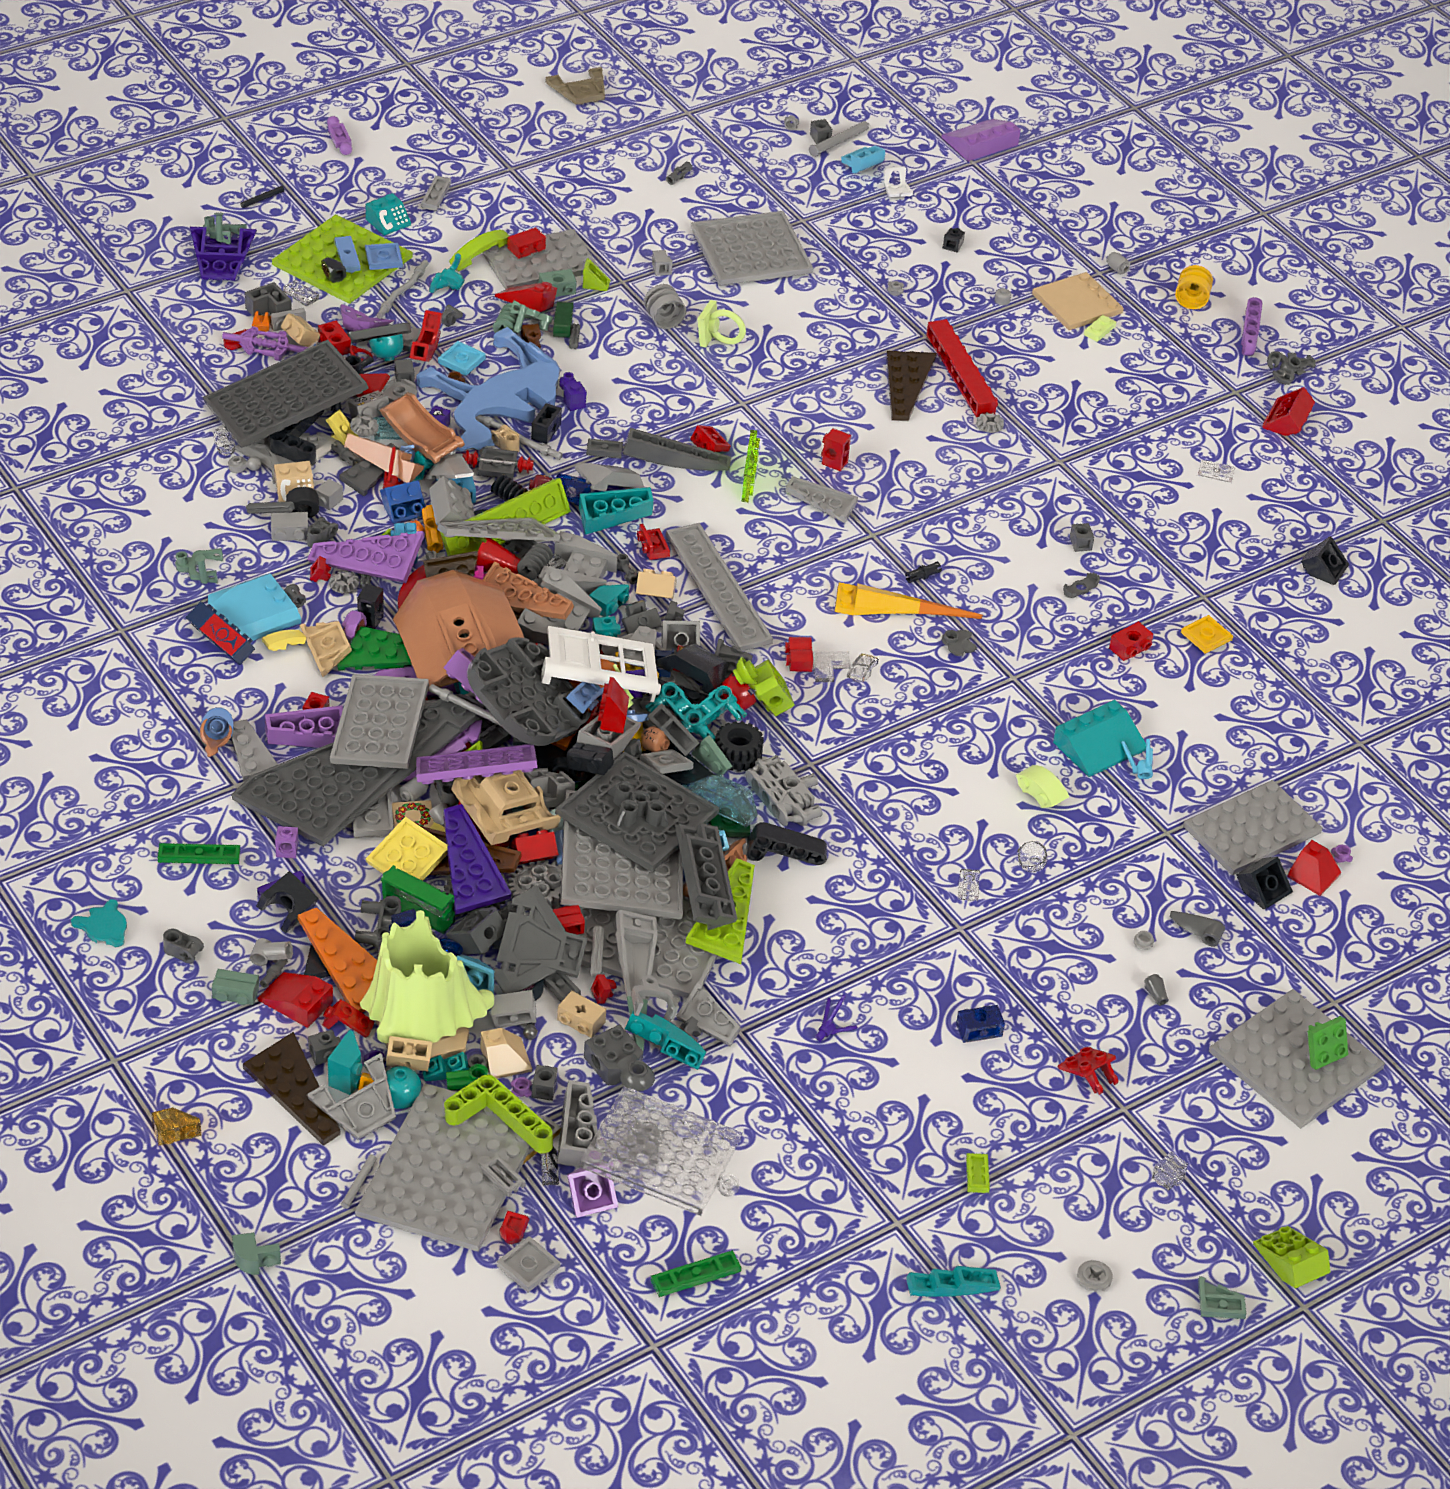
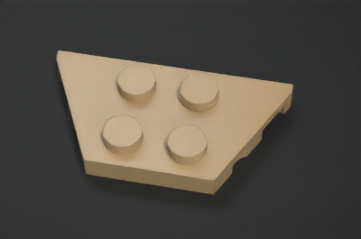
M339 621L316 623V626L307 627L306 624L300 625L322 677L327 675L352 651Z

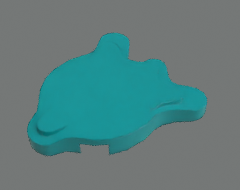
M114 899L108 900L103 907L91 908L89 910V917L74 916L71 919V925L74 928L84 930L87 936L95 943H97V940L106 941V945L121 947L124 944L127 921L124 915L117 910L118 902Z

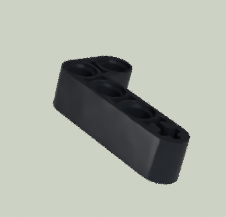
M760 822L756 824L747 839L746 855L751 861L762 860L767 851L813 865H822L827 861V843L824 840L770 823Z

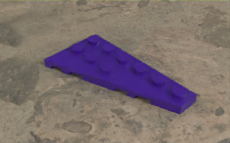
M463 804L445 808L443 818L455 915L511 899V891Z

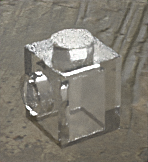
M1171 1151L1155 1165L1152 1179L1169 1191L1172 1187L1179 1186L1182 1183L1188 1163Z

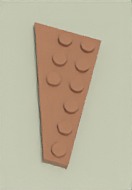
M497 562L493 563L483 578L484 581L501 587L513 612L523 613L526 608L540 616L566 620L574 608L573 602L559 594H553L545 587H539L536 582L520 574L512 573L510 569L501 567Z

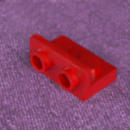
M697 425L690 438L697 447L713 452H728L731 448V445L713 426Z

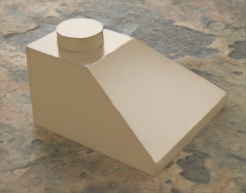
M503 1028L481 1032L480 1048L483 1056L487 1059L489 1075L498 1079L532 1072V1067L520 1036Z

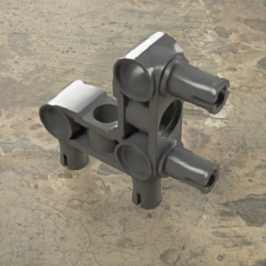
M388 896L380 900V902L362 900L361 913L379 914L377 929L374 932L356 930L354 940L357 943L373 945L378 951L377 960L382 943V934L388 932L390 935L393 923L401 925V900L396 896Z

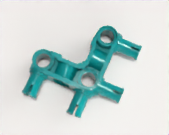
M667 682L662 686L660 694L657 695L654 702L645 705L649 713L654 711L661 703L668 706L690 733L699 734L703 739L710 735L714 742L716 736L707 725L726 710H729L738 722L742 720L741 716L744 719L747 715L737 703V698L728 686L718 687L709 693V697L699 705L690 703L685 693L675 683ZM668 691H675L672 696L666 695ZM723 694L729 695L725 700L720 699V696ZM699 718L697 723H690L691 719Z

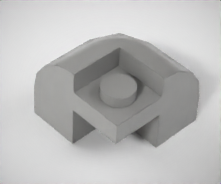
M539 768L531 772H523L533 788L540 786L543 790V799L547 809L554 810L563 803L566 790L575 791V782L562 771L558 774L548 772V768Z

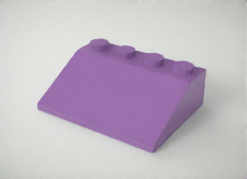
M989 119L942 134L941 138L963 158L971 161L1017 146L1021 129L1012 121Z

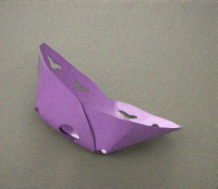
M340 305L343 327L350 332L386 326L395 321L370 318L349 306Z

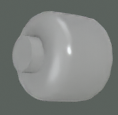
M1001 288L995 292V303L999 305H1008L1010 303L1011 292L1009 290Z

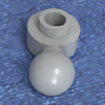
M234 456L228 461L229 470L233 473L243 472L246 468L257 471L261 467V461L257 457H251L246 461L241 456Z

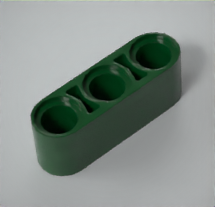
M557 301L553 337L570 338L573 302Z

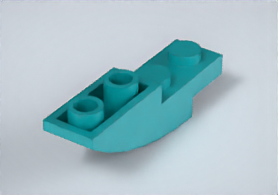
M633 1010L625 1027V1030L661 1046L660 1052L697 1070L705 1057L706 1051L691 1036L656 1014L653 1018L641 1012L639 1016H636Z

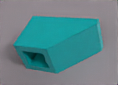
M602 585L589 595L602 608L600 613L602 617H608L615 613L622 604L628 601L629 585Z

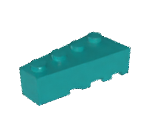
M651 488L580 494L579 511L585 535L652 515L654 499Z

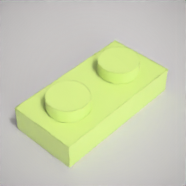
M1102 315L1085 329L1084 335L1098 342L1116 327V321Z

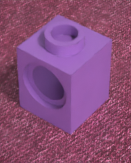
M278 826L275 839L276 857L296 859L299 845L298 827Z

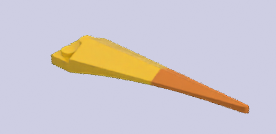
M841 582L838 583L834 611L848 615L931 614L982 619L983 616L979 613L859 583L855 586Z

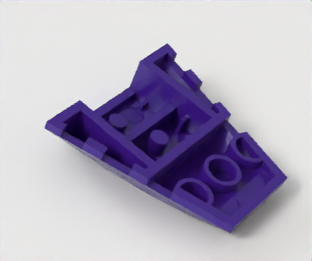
M190 226L201 279L235 281L257 229L240 228L239 237H231V244L229 245L207 236V227Z

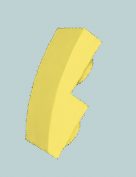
M283 630L262 637V642L272 651H278V649L286 650L287 644H305L306 641L305 635L300 630Z

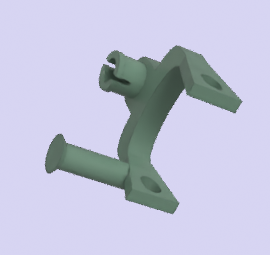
M221 212L214 213L216 215V225L214 224L215 217H204L205 224L203 227H207L209 237L216 239L218 242L230 245L231 232L239 235L240 228L247 229V224H223L222 215L224 213Z
M515 300L513 301L510 313L518 314L513 329L514 333L520 334L524 318L540 320L539 328L548 331L549 324L553 320L552 316L530 309ZM514 306H519L520 310H514Z
M222 548L197 550L192 554V557H187L188 555L185 551L176 553L177 560L175 564L177 571L189 573L191 580H200L203 584L208 582L218 584L217 571H206L205 559L223 561Z

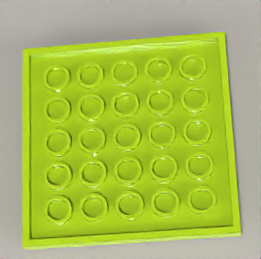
M336 214L272 259L273 266L348 304L398 269L370 270L365 245L393 242ZM351 236L360 263V270L352 273L346 272V277L343 281L332 283L323 272L321 260L330 257L341 262L335 245V238ZM399 246L404 264L413 257V252Z

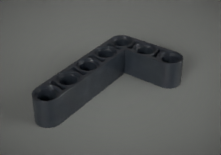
M324 410L316 413L314 416L300 420L297 424L285 427L282 431L270 434L271 452L294 462L310 461L311 466L316 464L315 444L299 437L324 413Z

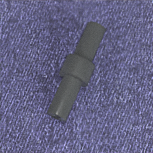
M281 959L275 965H271L265 977L260 981V985L266 988L272 980L277 979L283 967L288 963V960Z

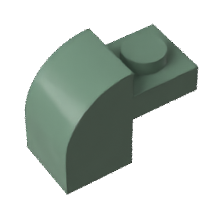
M254 1232L232 1235L234 1260L241 1271L247 1274L260 1275L259 1267H271L281 1264L279 1244L256 1246Z

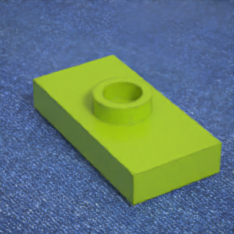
M966 1153L967 1192L989 1193L988 1154Z

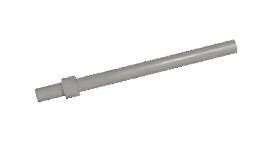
M433 684L430 685L429 691L440 696V699L446 702L451 701L500 725L489 711L454 695L452 691L446 688L442 689Z

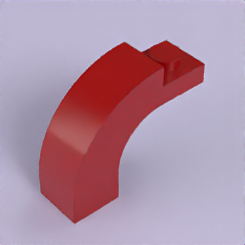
M425 310L419 338L416 342L412 341L410 359L429 362L432 359L441 334L440 326L443 313Z

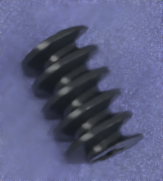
M506 474L500 475L491 486V492L505 502L528 491Z

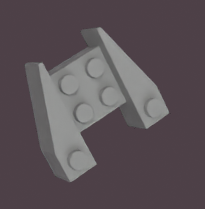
M560 531V540L555 541L554 559L566 561L567 564L564 570H557L567 574L589 596L599 586L606 585L607 580L603 579L606 571L617 572L618 555L579 535ZM544 566L539 575V587L541 585L542 579L544 578L545 574L550 568L549 566Z
M550 566L542 579L540 587H545L551 593L559 594L572 601L574 608L566 620L542 617L525 608L518 619V624L524 638L529 639L531 642L549 645L548 626L580 631L587 617L592 619L599 617L602 608L567 574Z

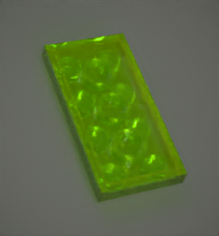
M750 430L741 501L746 503L749 502V496H753L754 485L751 484H755L760 438H757V430Z

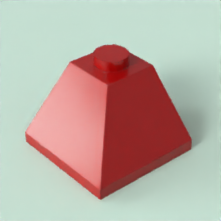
M1311 840L1301 850L1287 877L1321 896L1341 875V870L1329 849Z

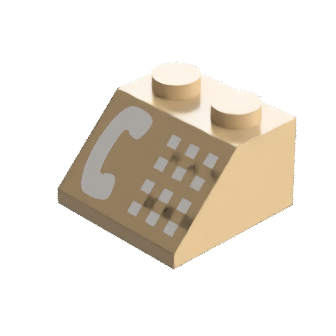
M310 461L274 465V479L279 502H286V495L294 488L309 487L314 489Z

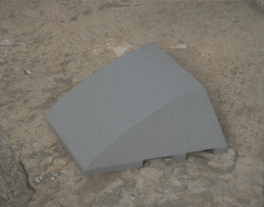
M582 463L575 466V470L581 477L586 478V483L592 484V490L606 491L608 485L622 486L625 489L645 488L640 475L628 468L593 463Z

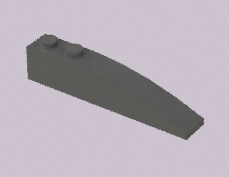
M630 428L623 454L660 465L691 470H729L731 456L634 428Z

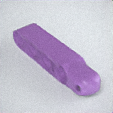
M1257 297L1248 299L1245 311L1241 345L1242 355L1252 356L1257 346L1263 304L1262 300Z

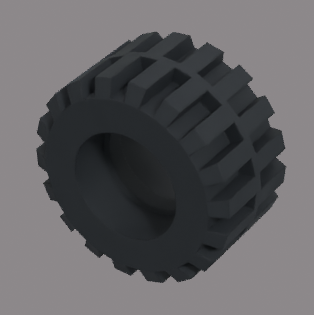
M734 721L731 724L726 723L725 726L719 728L716 733L715 743L731 763L732 767L729 770H737V772H741V770L747 771L755 766L758 758L762 759L764 737H762L763 734L757 727H753V724H746L742 721L737 723V721Z

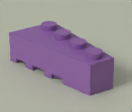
M343 706L265 714L268 744L316 748L333 743Z

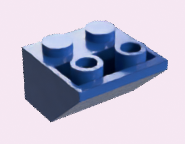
M419 480L380 490L384 509L392 523L422 517V509L426 506Z

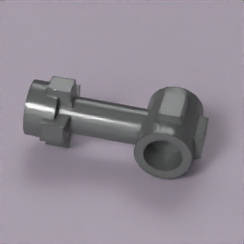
M619 554L617 570L625 572L624 578L630 584L637 583L638 572L629 567L630 559L628 555Z

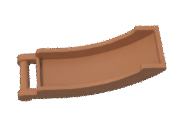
M410 392L380 409L381 414L395 432L408 445H414L412 449L415 452L420 451L425 458L432 460L434 464L458 447L462 448L465 446L462 438L457 436L452 428L436 420L423 407L416 396Z

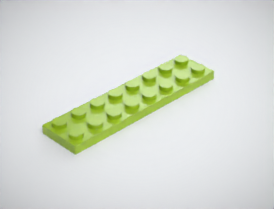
M555 478L465 521L532 517L542 524H546L571 512L561 478ZM440 532L447 556L478 551L481 543H486L487 541L484 537H446ZM492 538L499 544L506 543V540L501 538Z

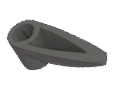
M1170 912V917L1186 931L1201 937L1206 945L1215 947L1219 944L1225 931V926L1220 921L1184 912Z

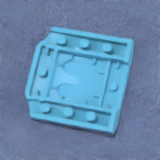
M264 574L208 595V604L217 610L216 614L218 616L220 614L224 615L229 620V625L233 623L241 630L239 632L241 635L245 633L253 641L268 634L301 624V616L296 605L271 574Z

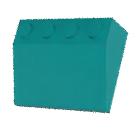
M1112 700L1056 726L1053 741L1088 777L1128 759L1122 746V741H1125L1132 757L1146 751V743L1129 713L1116 700Z

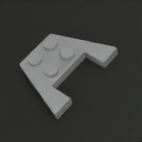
M381 1053L364 1062V1066L374 1082L341 1101L335 1103L325 1085L307 1094L309 1100L357 1140L396 1119Z

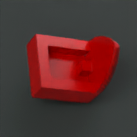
M507 1211L502 1226L499 1229L502 1239L507 1244L519 1243L525 1233L530 1220L529 1217Z

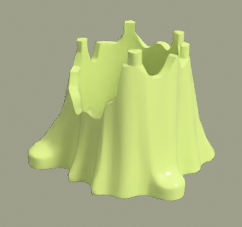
M419 910L416 912L415 921L408 927H400L393 923L390 935L388 932L382 934V943L374 977L367 993L360 1002V1006L369 1012L371 1020L380 1021V1025L377 1028V1039L380 1042L389 1043L390 1036L434 1043L438 1042L443 1036L456 1035L458 1028L473 1027V1021L477 1018L485 1017L487 1010L494 1006V994L489 990L476 989L466 973L463 962L457 960V957L452 952L449 953L442 949L439 939L432 934L429 918L425 917L424 911Z

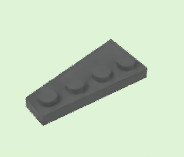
M392 443L387 445L390 447H395L396 449L400 450V448H398ZM364 459L339 474V479L365 496L368 490L377 484L376 481L384 477V470Z

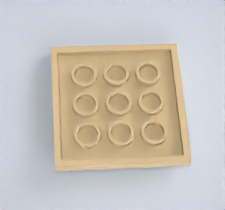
M1087 272L1036 287L1032 290V295L1068 330L1091 324L1102 315L1112 317L1122 314L1124 309Z

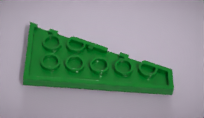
M361 626L350 643L352 651L338 663L337 667L338 671H342L350 667H355V670H362L363 667L387 669L404 668V665L412 664L400 634Z

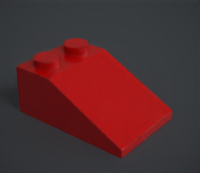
M549 282L523 285L505 289L496 293L495 297L513 303L515 300L530 309L542 312L554 306L557 287L552 286Z
M283 972L257 999L261 1003L309 1028L327 1007L333 1003V985L316 976Z

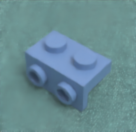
M582 682L566 698L581 713H584L587 709L593 710L599 703L597 700L601 702L604 687L601 688L597 684Z

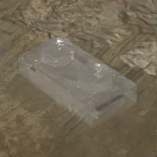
M296 279L283 286V291L306 307L319 300L318 293Z
M1201 460L1198 476L1232 483L1235 467Z

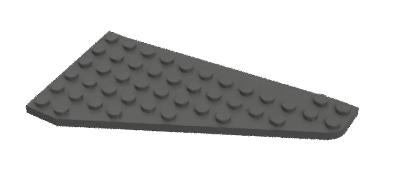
M454 694L486 710V707L479 701L463 694ZM439 699L423 707L408 769L331 764L330 755L333 742L251 775L231 794L232 800L284 827H298L299 835L324 847L337 833L416 770V757L435 755L472 725L480 716L451 701L446 702Z

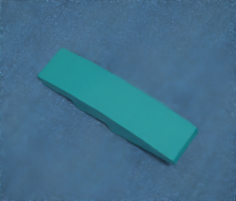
M956 1266L953 1271L933 1269L930 1274L909 1272L906 1277L910 1296H963L998 1291L1001 1288L995 1269Z

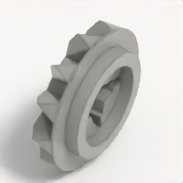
M986 412L985 415L980 414L977 418V426L982 431L988 433L999 432L1004 427V419L1000 418V415Z
M364 414L363 416L357 415L356 418H352L350 423L351 430L363 437L376 434L379 427L376 419H372L371 416L366 417Z
M338 571L337 574H332V577L329 579L330 588L337 593H351L359 586L358 576H354L353 572L347 573L345 571L341 573Z
M1090 1260L1080 1265L1077 1277L1079 1278V1284H1083L1086 1290L1090 1288L1096 1292L1100 1289L1104 1291L1106 1287L1111 1285L1113 1274L1106 1264ZM1091 1274H1093L1094 1276H1099L1098 1280H1096L1095 1278H1090Z

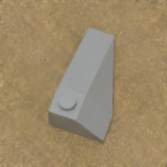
M453 450L442 457L438 463L434 464L425 477L426 479H440L444 476L448 479L471 477L473 472L462 454L456 453V450Z

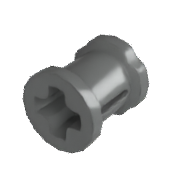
M290 584L284 589L297 608L304 605L306 597L300 593L298 585Z

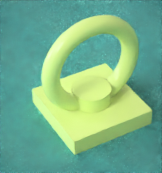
M710 300L697 318L700 347H707L713 337L729 345L737 344L745 337L746 327L743 320L732 311L725 309L717 310V301ZM726 316L734 320L739 327V334L734 338L721 335L718 332L720 325L718 317Z

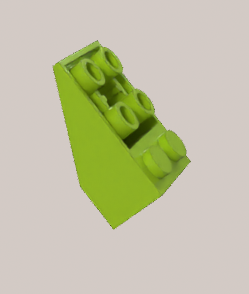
M1289 1226L1281 1227L1279 1230L1263 1235L1261 1238L1253 1241V1245L1280 1279L1295 1289L1331 1273L1328 1249Z

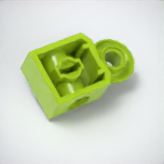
M743 657L739 659L736 669L733 670L736 679L741 685L746 683L751 689L756 690V697L760 702L763 700V705L768 712L771 711L775 716H778L795 706L785 679L769 659L755 667L750 660L746 661Z

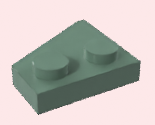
M710 735L704 738L691 752L692 756L719 777L732 767Z
M1199 1276L1198 1291L1201 1317L1246 1318L1244 1295L1236 1291H1230L1227 1287L1220 1284L1214 1286L1206 1282L1205 1277Z

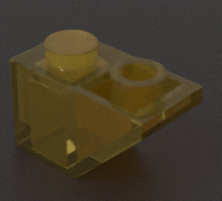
M173 1107L151 1112L153 1129L159 1146L202 1136L201 1121L195 1116Z

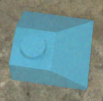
M457 956V960L463 962L466 973L476 989L489 990L494 994V970L478 959L469 956Z

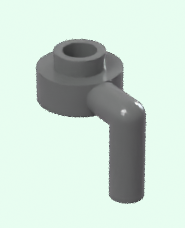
M448 304L443 311L441 323L449 327L457 319L462 318L463 313Z

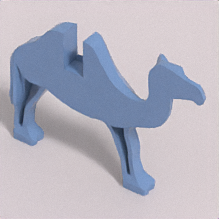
M506 327L494 334L493 345L497 348L507 347L512 350L519 359L520 369L496 375L481 385H469L449 378L433 367H429L417 374L416 384L420 388H438L447 395L462 401L455 409L454 420L464 431L461 438L465 446L462 448L458 447L455 450L464 451L470 448L481 450L483 447L495 446L492 440L491 431L485 425L478 422L475 417L478 415L498 416L527 423L533 422L535 419V409L527 403L530 402L539 410L546 403L555 406L556 389L560 375L558 363L545 354L536 344L526 343L517 334L513 333L510 328Z

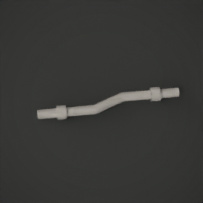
M423 260L414 269V274L409 281L394 290L389 298L381 304L380 310L376 315L377 318L382 319L392 308L395 299L413 287L418 278L422 277L425 273V268L429 264L427 260Z
M478 415L475 417L478 422L483 423L488 428L499 429L503 425L494 421L489 416ZM518 433L520 443L540 451L545 456L550 455L559 460L562 458L563 453L551 449V446L542 445Z

